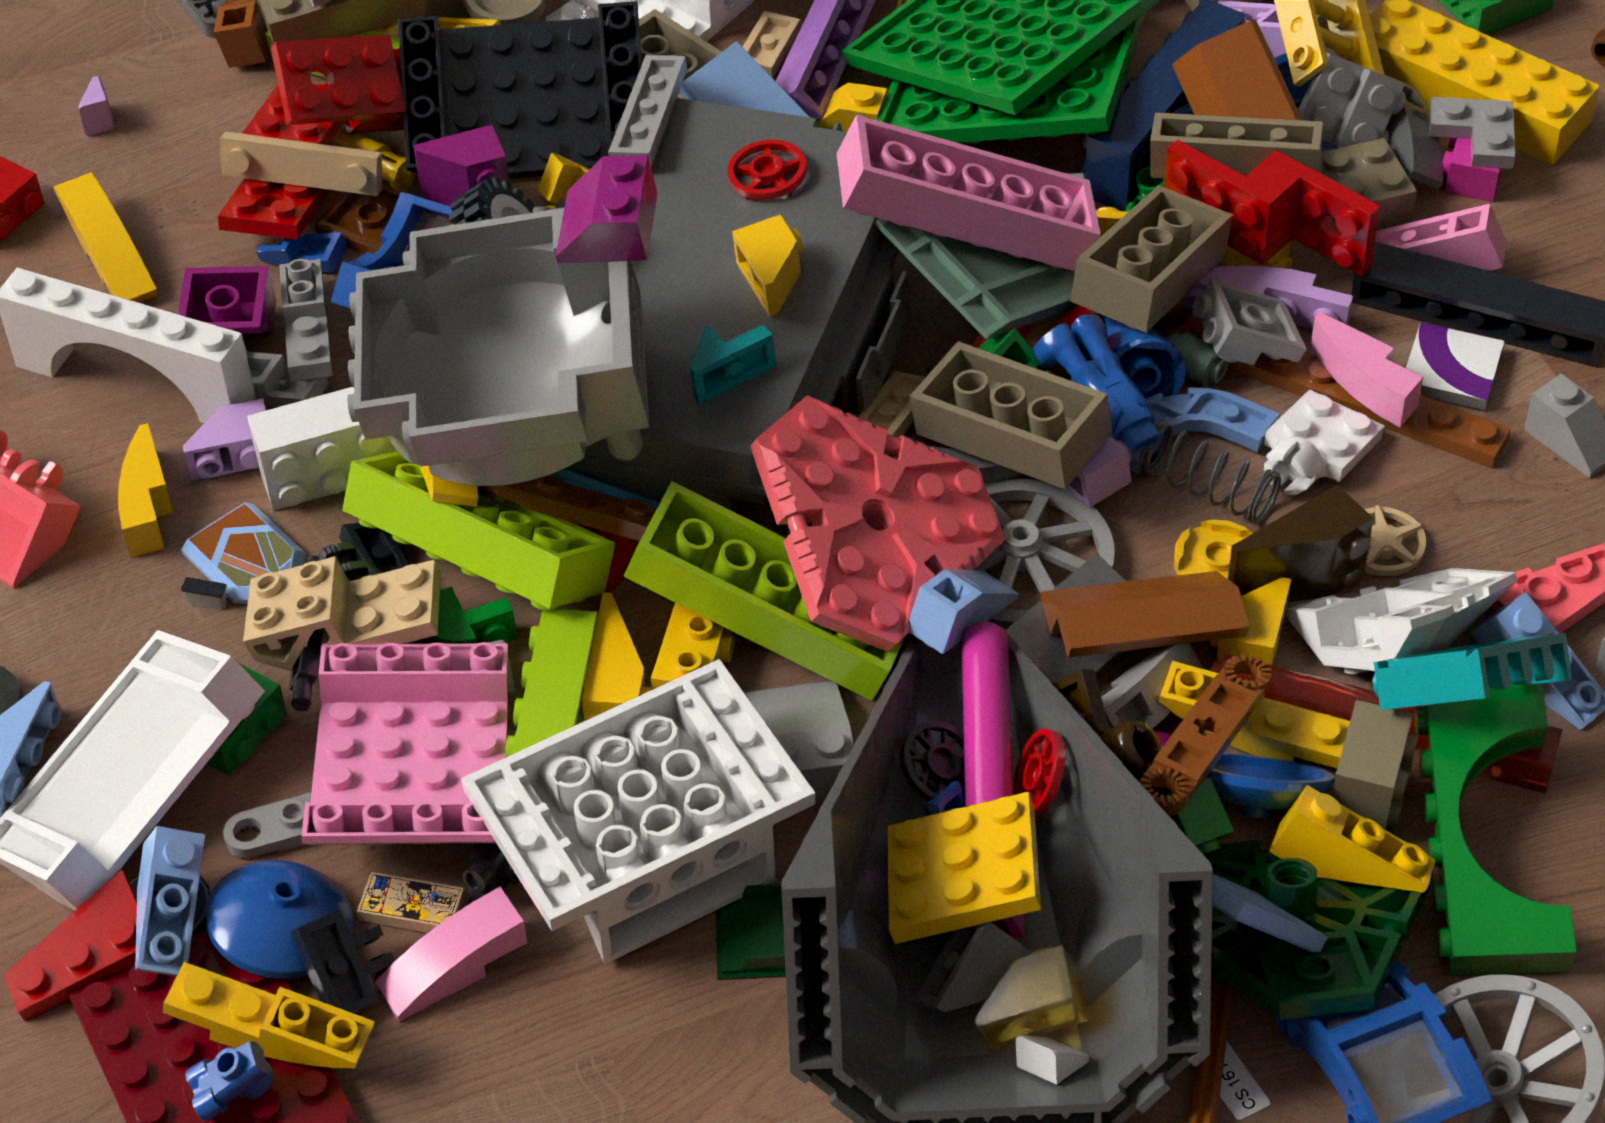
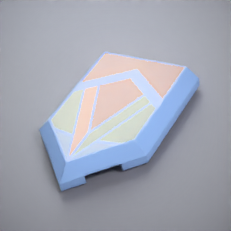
M243 503L186 540L181 549L182 554L210 581L227 584L224 592L225 596L234 604H248L251 578L259 577L269 572H278L305 564L306 560L305 552L251 503Z

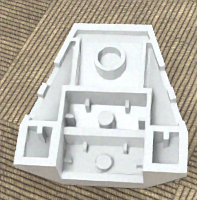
M1450 568L1399 580L1400 586L1395 588H1384L1376 591L1375 586L1360 589L1361 596L1353 599L1339 598L1335 595L1322 597L1287 608L1286 614L1288 620L1323 665L1344 667V673L1347 674L1363 673L1369 670L1375 671L1373 662L1446 649L1517 582L1516 572Z

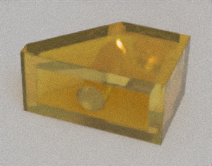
M1063 945L1055 948H1041L1029 956L1014 960L975 1017L976 1027L992 1050L1016 1043V1038L1019 1035L1040 1036L1088 1021L1078 969Z

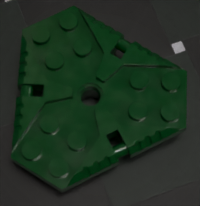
M1258 840L1220 844V850L1205 856L1211 863L1214 875L1258 893L1328 937L1320 953L1317 951L1313 953L1236 921L1212 906V973L1238 989L1239 992L1249 997L1250 1000L1279 1020L1301 1019L1308 1016L1352 1013L1359 1010L1374 1009L1385 986L1386 979H1388L1396 958H1398L1401 952V941L1408 937L1410 928L1415 922V917H1417L1420 907H1422L1433 883V871L1428 888L1424 893L1317 877V869L1310 862L1298 858L1281 859L1269 852L1270 849L1261 850Z

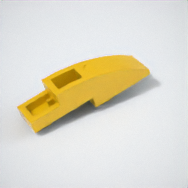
M1172 661L1159 702L1184 719L1214 677L1219 673ZM1263 698L1230 745L1255 756L1294 761L1295 757L1338 768L1350 721Z
M183 962L163 1003V1013L209 1029V1040L233 1048H238L249 1041H255L263 1049L265 1057L329 1068H356L375 1023L373 1020L279 987L276 995L186 962Z

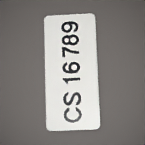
M1226 1042L1220 1097L1237 1120H1242L1270 1106L1271 1102L1232 1047Z

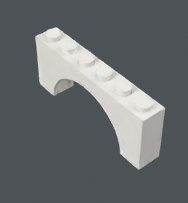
M16 268L0 288V315L16 367L53 378L74 350L73 343H96L129 353L160 371L188 398L201 423H205L220 406L256 399L242 333L21 268Z

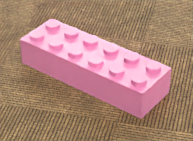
M860 115L855 116L837 152L843 209L851 210L859 215L877 217L891 221L899 226L914 227L940 237L947 236L969 242L977 247L995 249L1009 253L1014 257H1024L1046 263L1054 268H1065L1075 271L1077 258L1101 236L1090 180Z

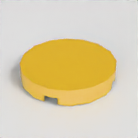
M1227 520L1203 521L1200 523V527H1196L1191 531V527L1181 533L1175 543L1174 569L1177 575L1218 571L1228 579L1232 545L1253 533L1246 527Z

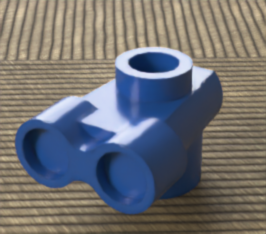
M249 1041L236 1049L225 1048L218 1053L214 1060L205 1058L186 1070L187 1082L194 1092L192 1099L194 1110L202 1120L208 1122L228 1109L227 1103L238 1095L247 1099L261 1097L268 1090L273 1079L272 1067L266 1062L261 1046L255 1041Z

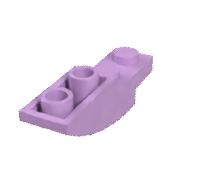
M1239 265L1214 267L1184 297L1186 310L1192 311L1196 297L1203 293L1210 279H1214L1284 300L1295 325L1313 329L1314 319L1319 311L1349 326L1353 296L1316 287L1317 274L1278 267Z

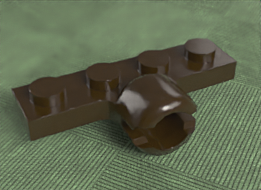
M1080 669L1052 683L1072 705L1074 710L1097 733L1105 745L1118 757L1127 770L1137 780H1140L1162 749L1158 736L1153 729L1144 722L1136 720L1133 722L1126 721L1113 728L1109 726L1094 669Z

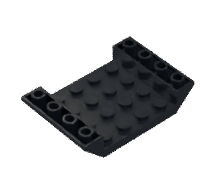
M638 2L598 4L599 18L450 29L440 28L438 16L398 19L401 85L406 108L403 120L407 171L418 174L413 145L489 125L493 126L506 155L509 179L543 176L551 152L589 169L602 157L609 156L608 151L642 66Z

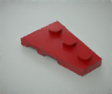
M123 870L118 872L3 974L17 1012L24 1021L68 1000L67 992L135 965L137 897Z

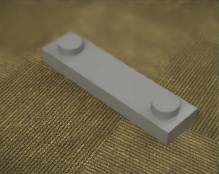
M645 56L608 151L609 156L648 155L652 167L687 72L685 56Z

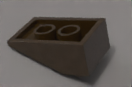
M1336 485L1232 545L1228 580L1239 587L1242 596L1281 577L1290 578L1288 602L1318 599L1334 595L1344 588H1352L1365 575L1374 518L1340 486Z

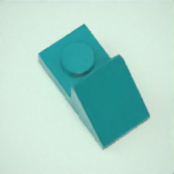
M764 324L725 343L710 325H705L690 364L694 397L699 404L777 367L773 334Z

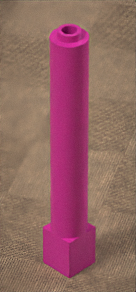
M989 621L977 622L962 633L965 807L1014 795L1008 633L1004 628ZM1024 914L991 922L1013 939L1025 937Z

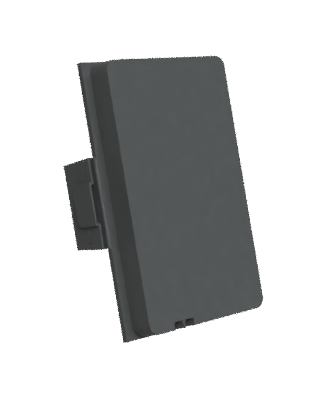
M682 98L676 99L651 167L658 195L647 260L633 261L642 292L649 428L640 429L643 446L638 456L632 460L622 461L612 456L608 451L604 438L587 446L584 458L567 468L661 502L671 481L740 515L746 501L765 504L768 498L750 449L751 444L808 395L832 405L839 389L843 413L846 414L848 412L858 418L862 412H866L881 388L910 320L907 271H903L894 290L892 267L900 250L875 225L877 217L859 215L851 210L843 209L837 152L847 132L842 130L840 122L836 121L833 129L819 128L816 118ZM775 139L790 142L800 148L806 159L807 173L803 182L792 191L791 195L786 194L769 200L750 198L746 200L731 187L727 174L728 163L732 156L746 145L761 140ZM771 150L772 154L780 156L783 161L795 159L793 155L787 152ZM764 151L748 156L740 164H750L756 156L764 154ZM799 168L785 173L783 179L786 182L791 180ZM735 173L736 179L744 186H748L752 181L750 176ZM763 186L761 189L775 188V186ZM781 214L790 230L797 229L803 242L804 253L799 254L801 267L799 278L778 314L769 317L737 265L732 231ZM764 324L773 334L777 367L699 404L695 400L690 364L705 325H710L725 343Z

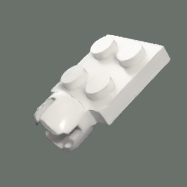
M1309 389L1266 431L1263 444L1272 450L1266 455L1268 460L1264 464V472L1267 469H1271V471L1280 473L1282 479L1281 486L1288 479L1293 481L1284 490L1285 495L1300 494L1321 477L1332 478L1340 482L1382 439L1385 426L1362 413L1355 412L1327 396Z

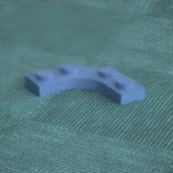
M1188 388L1187 394L1164 397L1162 393L1146 399L1149 409L1156 418L1153 425L1156 426L1162 421L1171 423L1173 436L1180 434L1184 430H1187V432L1203 431L1221 436L1257 453L1264 445L1266 431L1279 419V413L1232 393L1210 388ZM1166 428L1160 433L1161 439L1154 444L1151 457L1161 446ZM1123 442L1131 455L1130 471L1139 474L1141 472L1139 461L1142 450L1133 453L1127 444Z

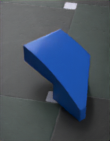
M342 232L305 234L304 236L300 235L298 240L284 238V240L276 245L266 246L264 243L257 248L256 254L260 261L276 266L290 263L296 259H321L322 272H334L348 244Z

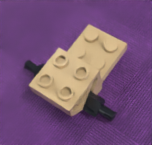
M314 555L308 557V561L304 565L278 572H269L259 577L251 578L243 642L254 661L291 671L289 690L293 691L291 705L297 711H306L312 704V686L319 675L322 644H404L437 635L441 571L435 560L407 565L400 569L373 576H365L349 582L336 557L319 561L318 556Z

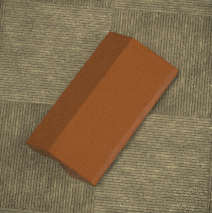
M1250 20L1196 45L1172 64L1194 115L1302 120L1257 20Z
M1218 571L1042 591L1040 595L1050 635L1062 634L1068 658L1246 636L1250 629L1239 587Z

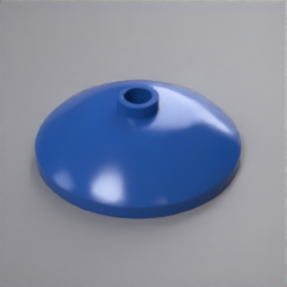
M1223 754L1206 777V779L1211 777L1221 800L1242 806L1243 815L1256 818H1269L1271 810L1290 809L1306 785L1320 793L1326 794L1333 787L1334 775L1322 768L1284 759L1243 754Z
M267 860L243 865L220 879L209 895L205 912V924L209 938L215 948L235 966L263 977L294 979L309 975L290 932L340 910L350 935H352L354 917L351 904L345 893L333 880L323 873L296 862Z

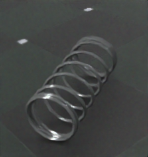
M1162 421L1155 426L1159 433L1166 428L1164 439L1151 463L1150 459L1154 445L1142 450L1139 461L1141 472L1156 477L1167 471V479L1170 485L1175 487L1188 480V489L1192 496H1199L1209 489V499L1213 506H1219L1230 499V509L1233 515L1240 516L1248 511L1249 523H1253V525L1261 523L1266 518L1279 494L1282 481L1280 473L1271 471V469L1265 470L1258 482L1250 504L1244 510L1237 512L1234 509V496L1249 470L1250 460H1244L1241 464L1231 492L1222 501L1215 502L1213 499V486L1227 463L1229 450H1224L1219 456L1209 484L1201 491L1194 492L1192 489V476L1206 454L1208 440L1202 441L1196 450L1187 476L1176 483L1171 479V467L1186 443L1188 437L1187 430L1182 431L1178 435L1171 450L1168 464L1160 472L1154 473L1153 471L1158 468L1166 456L1173 438L1171 423ZM1273 480V484L1271 487V491L1268 495V498L1265 504L1263 505L1262 509L1256 516L1260 500L1268 485Z

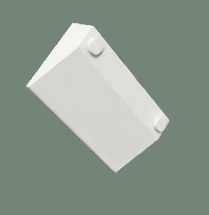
M157 630L1 816L0 864L59 903L76 911L116 875L239 722L251 714L255 703L265 690L232 656Z

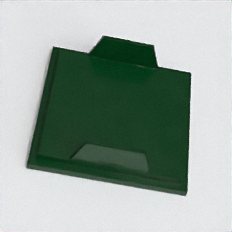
M780 884L745 886L742 898L716 910L717 980L786 977L782 886Z

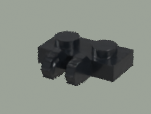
M359 522L342 524L338 537L341 543L327 545L317 555L319 561L336 557L349 582L410 565L390 533L380 528L363 526Z
M339 910L290 932L321 1002L351 1013L379 1002L368 975L391 966L395 961L392 953H384L363 965L356 947L360 945L366 946L379 940L380 936L384 935L380 925L351 936Z

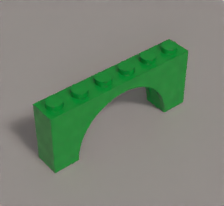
M1543 683L1510 685L1507 689L1492 690L1488 686L1489 698L1415 707L1416 734L1418 736L1425 735L1426 750L1419 751L1421 779L1430 780L1431 793L1424 794L1425 822H1434L1435 838L1428 839V854L1436 859L1434 867H1439L1440 883H1433V904L1435 913L1443 912L1445 928H1438V952L1440 958H1448L1450 976L1571 972L1576 955L1571 906L1551 905L1532 901L1507 890L1494 881L1479 866L1470 853L1459 821L1460 802L1470 784L1481 772L1496 761L1511 754L1544 747L1548 723Z

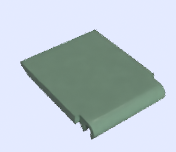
M880 218L875 222L879 230L986 340L1004 334L1014 328L1018 329L1073 309L1078 305L1070 301L1075 271L1065 268H1054L1043 262L1024 257H1014L1009 253L987 247H977L969 242L947 236L940 237L914 227L899 226L891 221Z

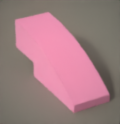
M1320 311L1316 314L1311 348L1322 365L1336 382L1357 401L1380 417L1401 427L1418 407L1423 377L1392 362L1393 347Z
M498 887L453 914L419 939L375 981L376 987L398 1022L486 977L484 967L486 964L527 944L524 921L502 888Z

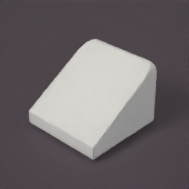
M1019 1035L1016 1038L1017 1067L1056 1085L1089 1062V1055L1051 1038Z

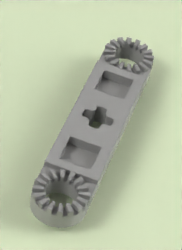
M311 792L233 815L226 822L223 829L226 847L230 854L237 856V859L242 860V858H245L247 861L251 860V857L257 859L259 855H265L276 850L280 853L306 845L302 844V827L305 802H311ZM246 827H249L250 830L255 827V830L259 829L261 832L252 841L242 842L236 839L238 837L237 833L241 834V829L246 831Z

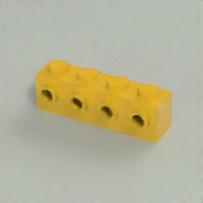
M675 603L651 676L652 690L718 659L722 663H730L735 646V637L732 635L733 631Z

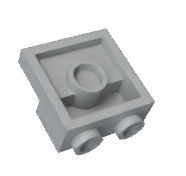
M1326 52L1329 66L1312 77L1298 109L1302 120L1323 122L1322 140L1332 143L1339 148L1385 138L1388 142L1389 132L1385 128L1391 115H1397L1404 106L1406 96L1402 90L1405 84Z
M1210 279L1203 293H1200L1193 303L1192 314L1195 318L1201 319L1204 326V342L1212 344L1216 355L1225 361H1240L1254 365L1262 352L1272 359L1279 360L1284 358L1299 362L1307 350L1284 300Z

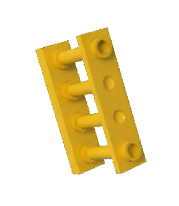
M1274 0L1294 85L1302 86L1329 66L1325 47L1334 50L1335 55L1384 75L1366 0ZM1317 15L1327 19L1329 30L1319 26Z

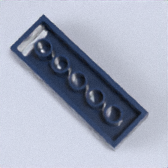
M1202 0L1194 11L1190 10L1187 12L1178 30L1167 36L1161 50L1155 56L1152 55L1148 58L1143 71L1136 79L1132 78L1127 83L1124 93L1118 100L1109 131H1103L1094 135L1085 134L1083 147L1086 149V161L1081 173H1083L1084 179L1090 180L1094 201L1124 212L1130 202H1134L1138 193L1136 176L1141 169L1151 165L1150 139L1155 112L1173 113L1178 108L1189 104L1172 64L1196 45L1246 23L1247 14L1211 0Z

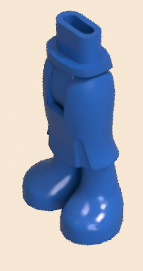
M1086 314L1077 318L1072 324L1071 329L1066 323L1056 326L1045 334L1033 348L1035 356L1040 362L1039 366L1043 369H1050L1062 365L1072 377L1071 381L1107 393L1112 434L1116 440L1125 442L1133 453L1156 444L1161 439L1160 433L1153 425L1156 418L1149 409L1142 392L1123 370L1117 353L1112 352L1106 340L1108 331L1103 320L1095 314ZM1083 354H1088L1092 360L1087 361Z

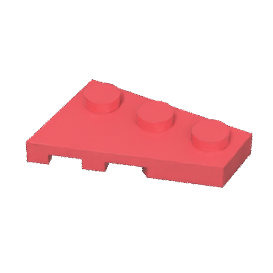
M1605 543L1556 558L1555 565L1532 572L1529 567L1516 571L1517 582L1493 603L1490 608L1496 611L1527 592L1559 634L1563 633L1605 603Z

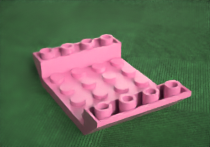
M508 643L322 644L319 665L321 705L311 802H305L302 844H497L485 826L482 816H479L473 803L470 802L465 794L461 778L505 758L508 729Z

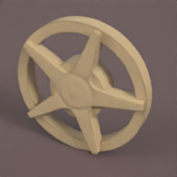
M1379 505L1365 509L1375 518V525L1372 526L1371 542L1368 549L1369 554L1367 556L1365 572L1377 576H1397L1414 569L1423 559L1426 549V536L1421 523H1418L1413 517L1397 509L1380 507ZM1385 518L1396 520L1405 526L1394 527L1387 524ZM1413 534L1418 541V550L1414 556L1402 545V539ZM1395 556L1405 561L1401 564L1389 566L1373 563L1377 558L1391 559Z

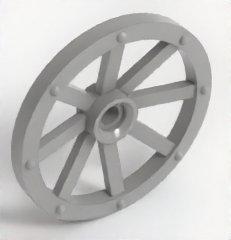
M1006 479L985 484L1006 540L975 570L985 571L1000 562L1004 568L999 581L1011 589L1013 588L1017 573L1028 571L1041 594L1042 591H1049L1055 588L1041 562L1042 559L1072 572L1076 571L1086 562V560L1048 543L1090 535L1095 543L1097 553L1114 569L1115 548L1113 536L1105 519L1094 506L1087 507L1068 489H1063L1040 480ZM1012 500L1033 501L1024 519L1014 521L997 503ZM1048 505L1068 513L1079 521L1047 528H1037ZM1005 608L988 621L1006 630L1028 610Z
M1507 974L1479 976L1463 980L1434 994L1447 1011V1015L1456 1011L1477 1054L1475 1062L1492 1099L1491 1102L1476 1107L1467 1123H1489L1497 1109H1504L1511 1123H1529L1519 1104L1521 1098L1572 1106V1110L1561 1123L1594 1122L1605 1097V1052L1598 1031L1589 1015L1569 995L1548 983L1524 976ZM1493 999L1518 1000L1502 1051H1492L1470 1004ZM1536 1005L1552 1011L1573 1029L1523 1061H1518ZM1415 1035L1394 1042L1387 1062V1090L1397 1119L1450 1098L1446 1090L1413 1100L1409 1099L1408 1072L1412 1058L1435 1067L1430 1056ZM1582 1046L1584 1047L1586 1075L1582 1089L1528 1081L1529 1078ZM1505 1082L1504 1085L1495 1087L1496 1084Z

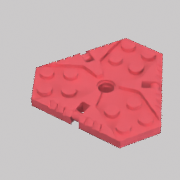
M808 395L758 436L750 446L777 525L788 524L791 533L783 543L811 622L886 652H889L910 632L909 618L919 588L945 569L975 570L1006 540L978 466L947 453L942 454L935 448L931 447L929 449L925 444L918 441L915 443L911 438L901 435L899 438L888 434V430L880 425H872L870 421L863 418L858 419L855 415L848 412L845 414L841 409ZM884 452L891 454V457L885 455ZM811 521L812 527H808L807 522Z

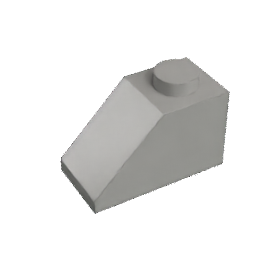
M1561 373L1531 395L1524 430L1590 479L1605 468V418L1595 397Z

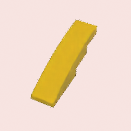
M90 172L54 186V191L86 256L90 257L102 283L106 284L110 294L137 303L156 297L157 288L123 223L93 173Z

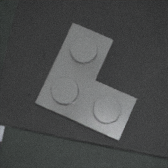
M1431 97L1429 106L1430 136L1471 139L1472 167L1513 169L1515 161L1513 101Z

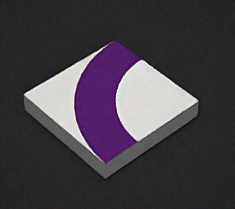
M1420 322L1406 369L1423 377L1420 395L1485 410L1503 351L1504 341Z

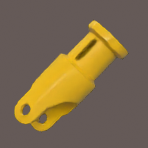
M346 128L339 129L335 135L334 140L346 148L382 152V179L390 182L392 188L406 191L414 183L417 173L407 171L406 157H400L392 153V149L389 146L365 134H347Z

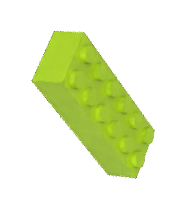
M398 451L351 461L342 511L359 518L361 525L369 528H380L392 534V538L399 543L413 544L426 550V554L433 559L456 564L461 567V571L464 574L473 577H483L496 583L495 587L498 590L519 594L531 600V605L538 609L556 610L559 606L572 602H583L585 598L605 592L615 542L567 520L522 508L519 502L512 500L511 502H506L505 498H503V501H498V496L492 499L490 498L491 495H485L481 490V486L478 485L477 507L434 502L431 500L420 466L410 463Z
M671 481L634 552L624 577L872 701L889 674L904 638L889 652H886L811 622L783 543L786 538Z

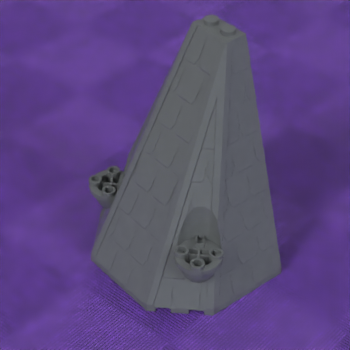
M914 635L912 636L886 683L883 693L873 708L868 721L852 747V751L840 770L834 785L818 811V815L805 836L798 853L782 879L790 1073L804 1084L808 1081L812 1082L829 1095L830 1104L854 1123H1123L1137 1110L1144 1113L1171 1089L1170 1081L1191 1063L1196 1067L1210 1055L1213 881L1211 863L1009 635L1013 780L1018 760L1026 743L1035 732L1042 728L1057 731L1062 736L1066 744L1065 755L1067 759L1064 764V778L1061 780L1058 788L1057 797L1054 798L1047 812L1045 811L1039 818H1035L1041 910L1024 914L1025 937L1015 940L1029 949L1031 953L1024 964L1022 977L1009 989L1007 995L948 1012H941L919 1005L913 999L953 931L895 944L889 931L887 826L925 817L928 801L918 796L908 782H906L899 760L900 747L907 733L920 723L926 721H943L964 732L962 640L947 652L941 654L934 648L924 644L919 638ZM931 731L933 745L941 743L940 732ZM914 738L912 746L921 754H924L926 750ZM955 742L951 747L955 749L961 758L964 756V750L959 743ZM912 762L916 774L924 773L920 763ZM961 769L958 776L964 779L965 769ZM928 778L925 786L936 792V783ZM1019 1035L1051 1038L1089 1055V1062L1056 1085L1017 1067L1016 1038Z

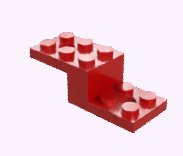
M390 34L277 41L271 46L286 125L345 121L347 134L404 130L403 114L406 112L401 85L400 50L393 49ZM312 72H320L327 78L329 83L327 90L318 89L312 84L310 78Z
M329 83L323 85L313 84L321 90H327L329 87ZM277 84L242 134L333 146V138L345 121L286 125L279 86ZM244 178L218 214L219 230L298 240L330 190Z
M1178 139L1167 148L1164 187L1233 214L1227 246L1238 251L1241 255L1264 265L1286 244L1295 239L1304 246L1315 250L1360 276H1363L1372 267L1381 207L1375 202L1278 150L1271 153L1248 175L1244 176Z

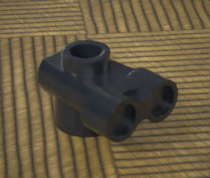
M474 844L468 858V868L463 873V880L470 889V893L465 898L467 905L498 887L504 890L509 883L518 884L520 882L497 844Z

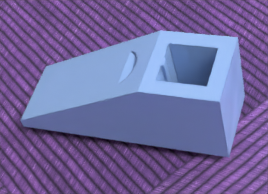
M945 569L919 588L909 618V633L922 640L927 646L944 654L962 640V633L967 628L977 622L988 621L1017 600L1019 593L983 570Z
M1527 592L1500 607L1469 634L1477 644L1549 636L1559 633ZM1568 646L1573 680L1543 683L1545 705L1581 730L1605 710V691Z
M42 682L0 715V818L25 789V780L32 766H36L40 762L43 754V744L50 730H54L60 721L61 705L57 702L51 682Z
M156 826L144 841L137 886L135 970L177 977L183 962L188 963L205 834Z

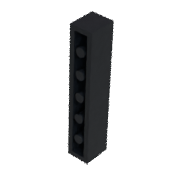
M1375 242L1372 267L1363 276L1354 273L1351 292L1353 304L1436 326L1503 340L1508 345L1598 368L1605 349V301L1379 242Z

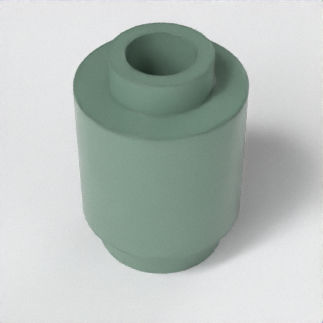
M1174 332L1170 336L1168 341L1177 347L1184 360L1186 379L1205 388L1209 387L1213 382L1219 383L1226 373L1228 361L1216 355L1212 344L1204 342L1202 338L1189 332L1184 334Z

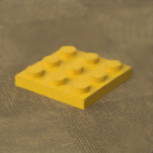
M1029 792L1001 797L996 800L887 826L889 931L895 944L1041 910L1035 812Z

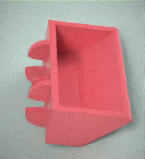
M0 429V580L15 589L65 545L81 505L58 492L63 479V471L59 465L49 461L42 471V475L37 479L40 463L35 459H30L19 465L21 454L14 449L6 451L8 438L6 433Z

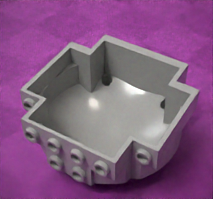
M564 208L410 232V251L403 252L404 265L356 273V292H352L349 295L350 308L355 319V325L349 326L350 345L353 353H355V359L348 361L349 378L354 387V394H350L347 397L351 421L359 422L366 440L387 436L395 449L410 463L420 465V467L428 466L431 475L461 484L497 486L544 477L583 459L586 447L604 438L608 451L612 456L622 461L634 459L638 456L643 446L640 429L649 428L642 292L633 261L557 263L555 256Z

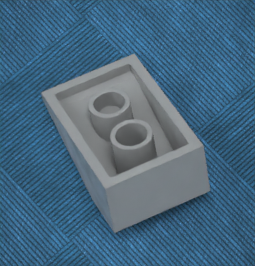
M825 681L745 692L746 697L814 790L815 802L825 801L854 746L850 723L837 683Z

